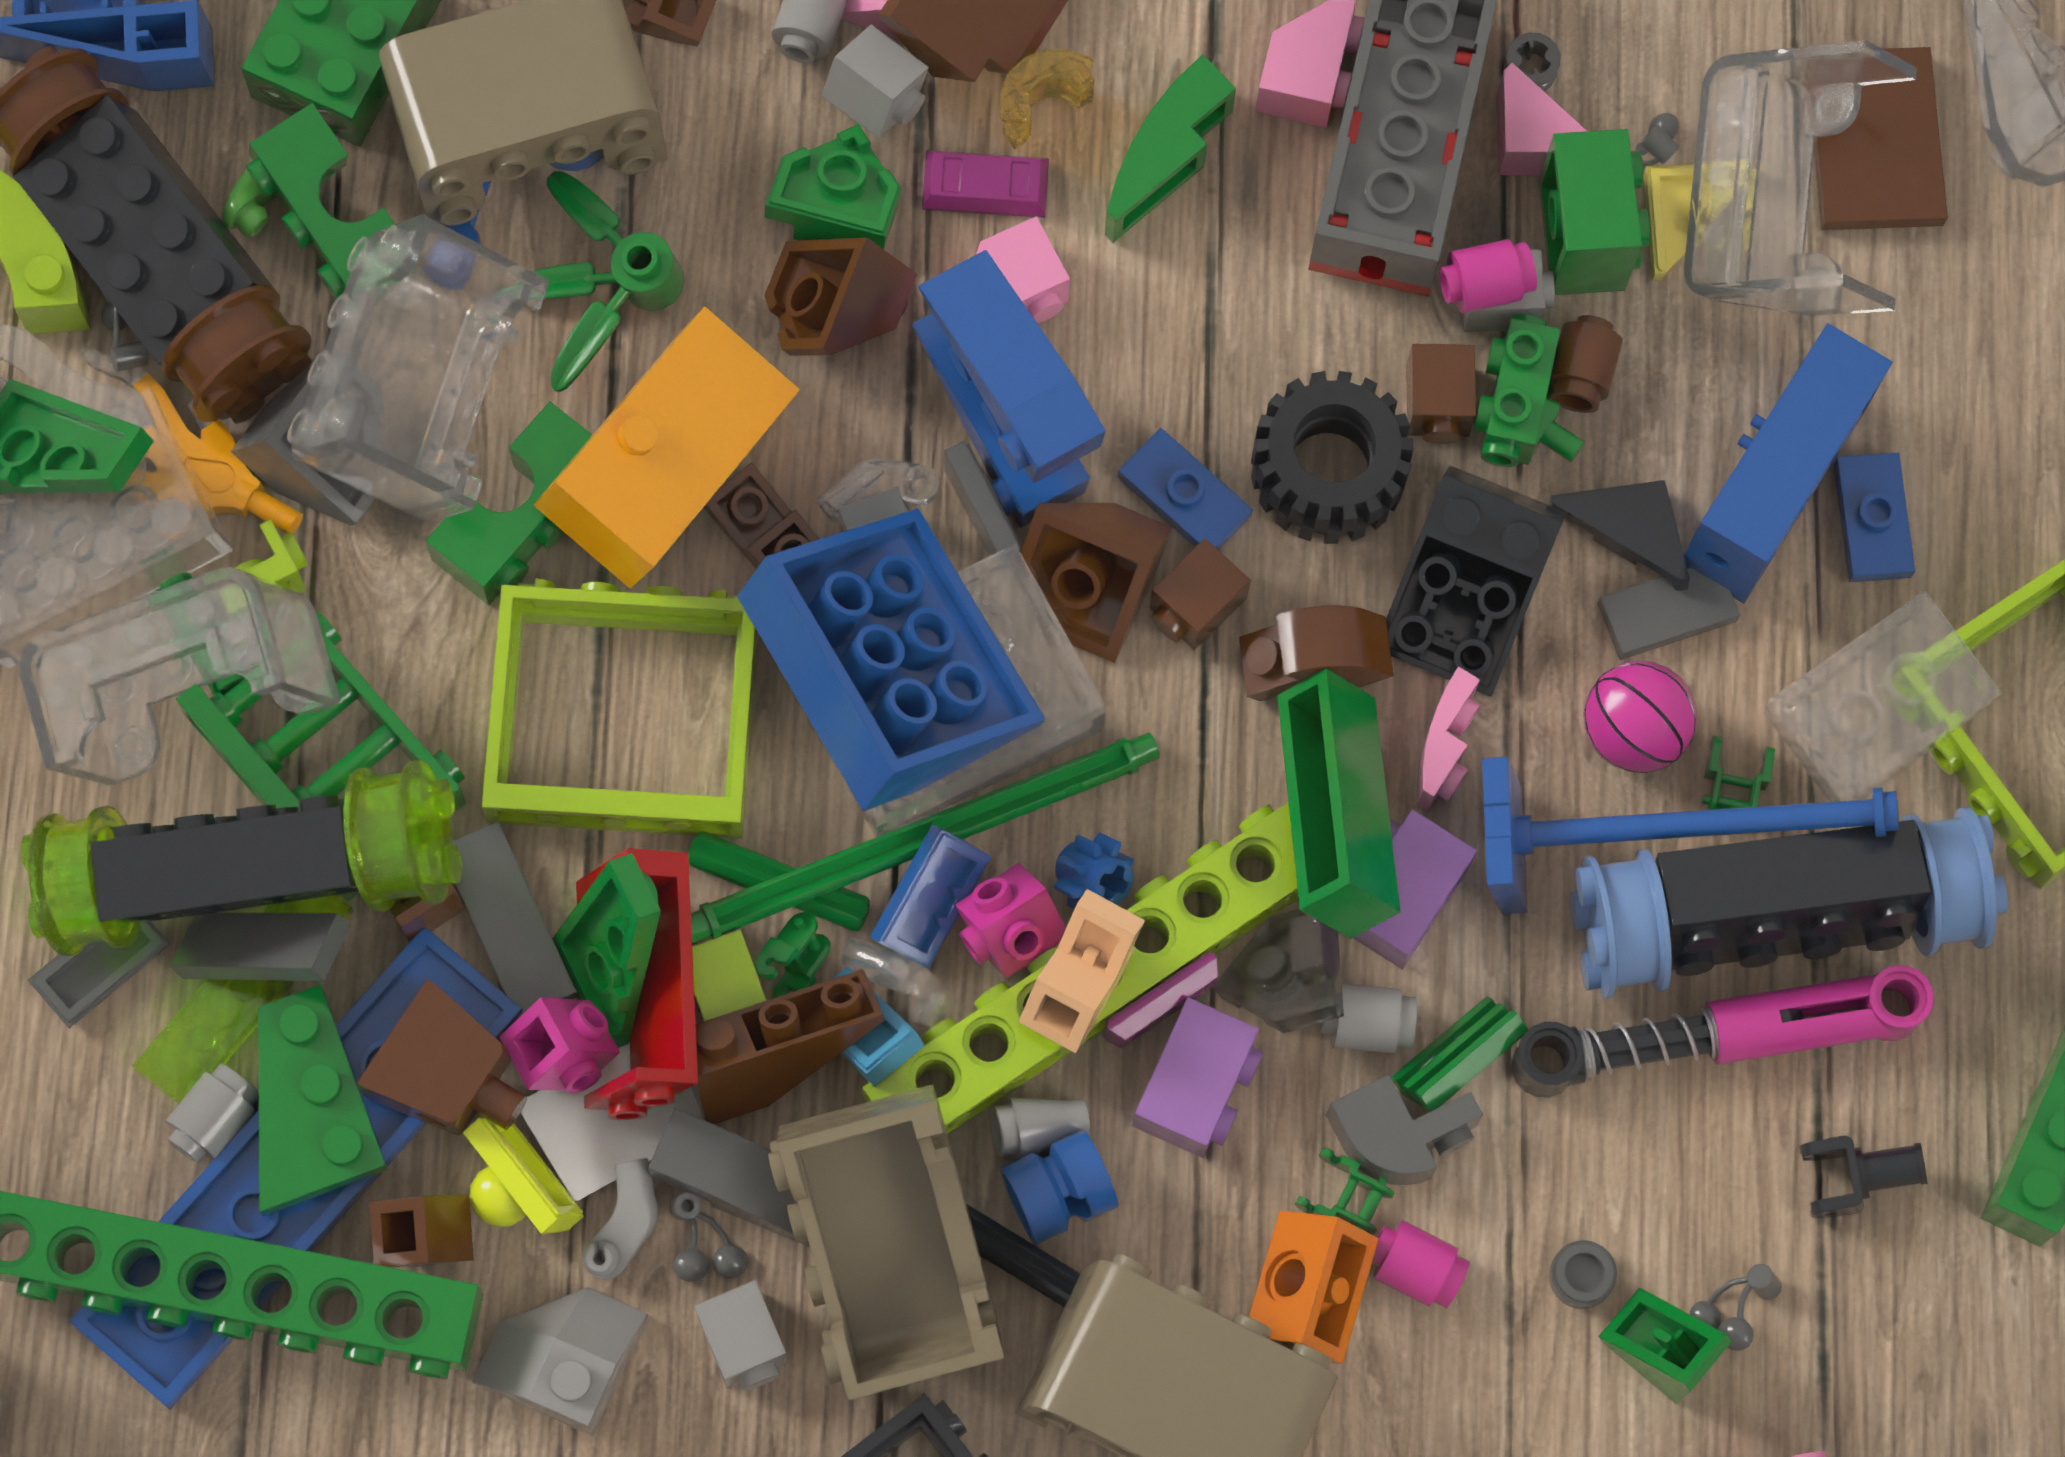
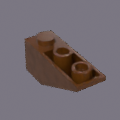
M861 969L696 1024L698 1084L691 1088L704 1120L717 1124L770 1106L884 1021V1016L864 970Z

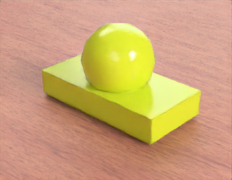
M479 1117L463 1132L488 1165V1167L478 1172L471 1183L469 1197L475 1215L485 1223L499 1228L510 1227L524 1219L527 1215L541 1234L567 1232L584 1217L583 1211L514 1123L509 1129L505 1130L486 1117Z

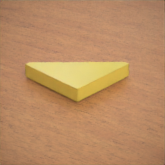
M1759 162L1646 166L1643 179L1645 203L1650 223L1649 251L1652 281L1662 280L1757 179L1760 172Z

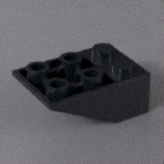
M1450 465L1442 478L1386 618L1391 656L1451 680L1459 666L1480 680L1476 691L1492 697L1567 512Z

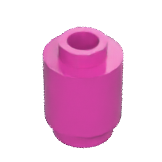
M1509 239L1452 251L1448 254L1447 266H1442L1439 269V279L1444 299L1448 304L1456 303L1461 313L1521 301L1524 293L1533 292L1537 287L1535 263L1526 242L1513 244Z
M1404 1220L1399 1222L1395 1230L1384 1225L1377 1236L1379 1240L1372 1261L1377 1266L1373 1279L1428 1307L1435 1302L1448 1308L1465 1278L1470 1261L1457 1255V1247Z

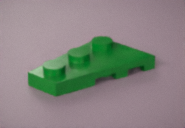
M9 379L0 392V494L120 493L154 440L140 426Z
M633 853L610 860L552 938L580 999L591 1000L594 1006L603 1013L608 1022V1031L617 1048L629 1044L661 913L654 882L648 874L641 871Z
M321 984L258 1007L259 1212L262 1216H266L387 1171L388 1169Z

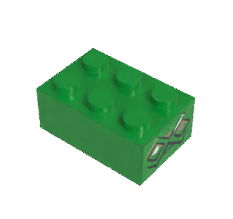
M279 0L241 67L251 98L291 116L313 103L335 136L361 147L389 96L379 60L380 50L386 43L396 37L425 29L441 0Z

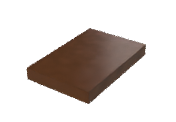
M1931 47L1809 51L1806 57V70L1821 230L1944 226L1948 215Z

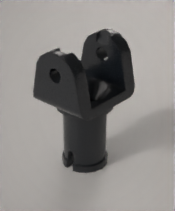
M1848 1136L1812 1141L1799 1146L1803 1161L1848 1157L1854 1193L1811 1202L1810 1212L1812 1218L1858 1214L1864 1208L1863 1199L1870 1198L1869 1191L1921 1183V1185L1928 1184L1921 1142L1914 1143L1911 1146L1862 1153L1861 1147L1854 1148L1853 1140Z

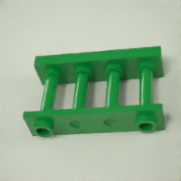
M296 601L286 611L294 629L299 634L224 696L217 692L209 698L195 683L176 698L185 717L262 805H276V808L299 807L298 801L302 799L337 796L397 746L400 747L422 773L379 808V810H384L387 835L438 792L456 812L466 804L461 788L458 785L465 777L455 763L441 749L434 755L430 754L336 648V645L342 641V638L331 623L319 611H316L309 617ZM314 654H317L339 678V681L265 742L258 738L250 745L235 728L243 722L240 715ZM357 699L380 727L304 789L299 785L293 791H290L276 775L284 768L281 761ZM358 893L344 894L342 896L349 902Z

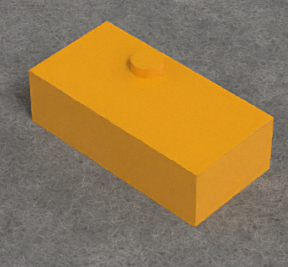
M704 306L673 339L533 506L631 589L654 568L800 389Z

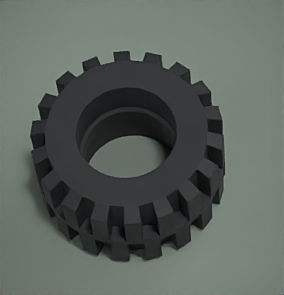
M1325 371L1311 373L1310 382L1307 386H1304L1299 378L1287 384L1284 397L1276 393L1269 401L1266 415H1261L1257 426L1251 464H1253L1251 479L1254 490H1261L1259 503L1266 513L1273 509L1277 511L1275 523L1286 531L1293 523L1300 527L1298 538L1310 542L1313 532L1325 534L1324 544H1338L1341 533L1348 532L1351 541L1364 537L1368 525H1371L1375 530L1386 522L1389 510L1395 511L1398 506L1412 465L1410 462L1414 452L1413 438H1407L1410 423L1405 413L1395 415L1398 401L1389 392L1379 398L1375 394L1378 383L1366 377L1361 386L1351 383V372L1339 371L1337 380L1327 381ZM1316 434H1338L1348 438L1361 449L1367 460L1368 468L1361 475L1349 481L1337 483L1323 481L1312 476L1302 467L1295 454V448L1302 441Z

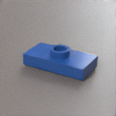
M1162 428L1118 470L1117 477L1194 547L1206 538L1219 550L1252 516L1253 509Z
M1899 452L1837 457L1834 462V472L1849 582L1911 578L1915 573Z
M932 824L870 937L885 947L930 969L960 915L955 904L972 893L992 856Z

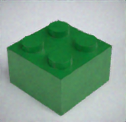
M1628 129L1553 133L1538 182L1548 271H1552L1554 276V295L1625 291L1633 269L1640 268L1641 247L1648 246L1650 241L1647 209L1637 208L1635 188H1641L1643 183L1641 152L1639 150L1631 151Z

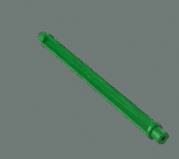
M1150 732L1130 740L1122 737L1111 745L711 903H702L699 905L700 910L691 913L692 944L709 937L716 939L723 934L910 861L916 855L932 824L960 839H965L1126 774H1135L1139 771V766L1160 758L1157 743Z

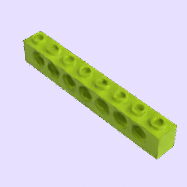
M1288 802L1275 811L1269 804L1261 807L1241 822L1239 828L1242 833L1223 846L1218 840L1207 843L1187 859L1186 863L1190 867L1171 881L1165 875H1161L1147 883L1133 896L1137 903L1127 909V911L1145 920L1142 928H1154L1161 932L1166 940V946L1156 953H1144L1133 946L1135 950L1127 967L1081 1046L1101 1033L1107 1020L1207 952L1209 954L1213 952L1214 955H1217L1299 899ZM1256 857L1267 863L1271 870V876L1261 882H1251L1239 874L1236 865L1245 858ZM1196 892L1207 893L1216 900L1219 910L1210 917H1196L1188 912L1184 905V900ZM1058 946L1047 950L1032 961L1027 967L1031 974L1011 988L1004 981L983 993L974 1002L978 1010L956 1024L953 1018L950 1017L928 1030L920 1038L925 1045L922 1049L877 1086L874 1087L869 1082L862 1087L863 1101L866 1103L918 1089L916 1083L923 1073L930 1070L943 1071L950 1076L954 1083L949 1093L938 1098L947 1135H949L1070 1054L1072 1051L1018 1022L1038 976ZM993 1034L1005 1042L1007 1051L996 1061H982L972 1053L970 1049L972 1042L981 1035Z

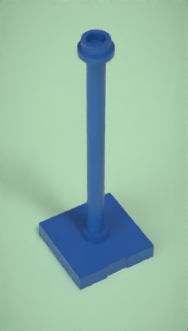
M1482 758L1487 886L1502 914L1528 913L1525 855L1534 854V847L1875 825L1876 837L1886 836V831L1899 830L1897 792H1883V787L1873 788V799L1533 821L1531 815H1523L1522 787L1509 758Z

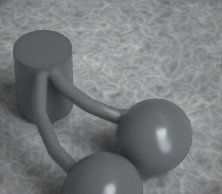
M1662 113L1651 121L1648 134L1636 146V150H1639L1641 155L1649 152L1655 157L1650 161H1643L1642 159L1643 167L1653 166L1659 162L1663 165L1680 147L1672 140L1679 129V122L1675 115Z
M102 292L104 299L107 301L102 309V320L104 325L113 331V347H110V357L114 370L117 372L148 365L147 351L141 341L120 345V330L124 329L127 323Z
M683 1193L675 1196L670 1202V1212L678 1220L688 1219L692 1233L689 1248L679 1253L674 1260L673 1267L676 1275L684 1281L694 1282L702 1279L709 1270L707 1256L703 1252L696 1250L698 1230L694 1217L709 1223L723 1240L724 1247L718 1249L712 1259L714 1270L726 1278H734L741 1275L748 1265V1257L744 1250L730 1245L727 1234L716 1221L700 1212L701 1203L695 1194Z
M1765 1264L1754 1265L1748 1271L1746 1277L1729 1280L1715 1290L1708 1301L1697 1302L1690 1310V1315L1717 1329L1721 1322L1720 1312L1713 1304L1717 1297L1734 1285L1748 1283L1738 1301L1737 1317L1726 1319L1719 1328L1732 1341L1727 1347L1731 1350H1744L1753 1341V1329L1744 1319L1745 1301L1752 1288L1759 1297L1765 1300L1774 1299L1781 1292L1782 1285L1780 1280L1770 1267Z

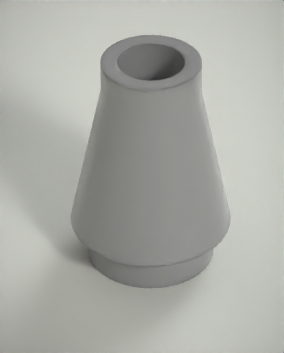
M1006 1097L1004 1104L992 1106L990 1109L992 1140L995 1151L1000 1158L1013 1156L1014 1160H1017L1032 1152L1035 1154L1049 1150L1052 1143L1083 1129L1088 1135L1090 1134L1089 1114L1085 1101L1082 1098L1055 1100Z

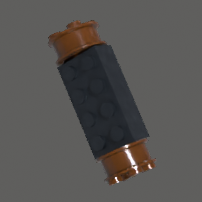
M48 46L37 51L29 58L25 69L0 88V147L11 158L9 165L11 175L26 191L158 365H161L165 376L171 381L184 383L194 397L192 409L198 419L204 422H216L219 419L222 421L231 418L236 424L247 421L261 410L265 403V397L278 389L283 383L292 381L312 363V359L308 355L311 347L310 334L304 327L290 325L279 311V293L139 113L129 107L128 100L123 93L114 88H106L97 77L99 68L95 57L89 51L80 48L58 51L54 46Z

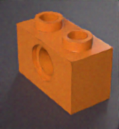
M1280 1210L1249 1317L1263 1323L1272 1330L1268 1339L1290 1350L1293 1349L1295 1343L1303 1344L1328 1356L1332 1360L1331 1363L1343 1364L1379 1238L1339 1217Z

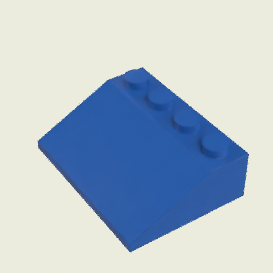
M919 508L768 555L763 559L737 596L863 811L911 795L1041 726L1046 720Z

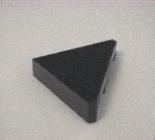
M1665 480L1551 495L1550 506L1567 512L1565 518L1593 534L1595 542L1634 565L1640 562L1670 580L1675 590L1688 589L1690 578Z

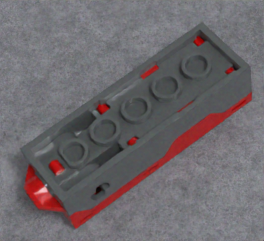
M1369 0L1308 270L1429 297L1441 254L1497 0Z

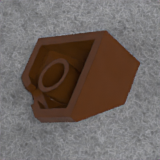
M867 237L786 241L764 295L769 311L778 317L782 328L777 334L782 350L790 356L833 355L895 330L900 317L907 308L908 297L917 273Z
M1040 503L1034 513L1017 562L1028 583H1035L1049 611L1046 618L1056 638L1115 663L1154 579L1173 527L1116 503Z

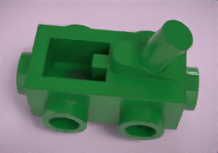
M1514 314L1510 317L1505 338L1493 337L1485 373L1496 376L1493 395L1481 394L1473 431L1484 433L1480 451L1481 459L1495 466L1514 467L1518 463L1529 465L1534 450L1540 442L1569 462H1572L1585 441L1555 422L1560 403L1546 396L1560 329L1547 326V323L1539 317L1528 314Z

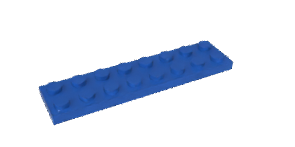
M425 927L340 1019L336 1026L356 1082H358L427 979L440 987L498 1041L501 1040L500 1036L523 1012L522 1008ZM359 1088L383 1158L388 1167L426 1123L370 1100L363 1095ZM258 1110L158 1222L312 1252L382 1172L262 1216L259 1212ZM143 1256L137 1259L129 1270L128 1278L130 1285L144 1287L154 1282L160 1272L159 1258L156 1256ZM217 1268L201 1272L194 1282V1296L201 1300H209L218 1296L226 1284L225 1272ZM283 1281L271 1282L261 1290L258 1298L259 1309L282 1286ZM123 1305L121 1315H111L80 1307L69 1322L169 1410L175 1406L233 1341L232 1338L212 1333V1322L188 1318L186 1328H177L148 1321L146 1319L148 1310Z

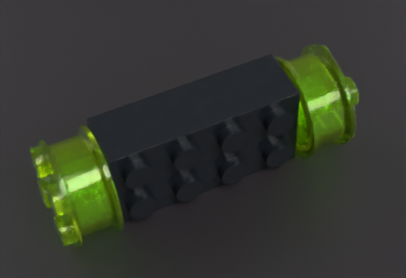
M413 760L405 765L402 772L378 776L372 769L367 767L358 768L349 777L344 799H339L338 796L307 798L298 801L299 807L276 808V805L252 806L236 809L237 816L191 815L174 818V825L152 826V823L127 825L123 816L111 806L96 807L86 819L68 821L64 816L57 813L46 814L37 821L32 834L24 835L21 841V857L28 871L32 898L28 909L31 931L36 938H45L51 948L58 954L72 956L80 953L87 943L105 941L115 949L128 948L137 939L142 922H154L358 892L367 906L375 912L390 910L398 899L419 896L427 904H440L448 896L450 884L459 883L462 879V860L457 846L453 844L449 819L453 816L455 808L451 784L447 779L438 780L431 767L425 761Z

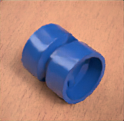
M1084 1129L1052 1143L1049 1156L1045 1158L1032 1152L1000 1167L1002 1179L1012 1204L1034 1245L1067 1231L1069 1220L1074 1216L1087 1222L1119 1207L1117 1195L1106 1167L1092 1139Z

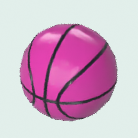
M1640 660L1614 666L1602 674L1588 694L1583 713L1585 731L1598 755L1614 767L1636 773L1654 772L1666 768L1677 761L1692 742L1698 719L1696 703L1690 688L1681 676L1663 665Z

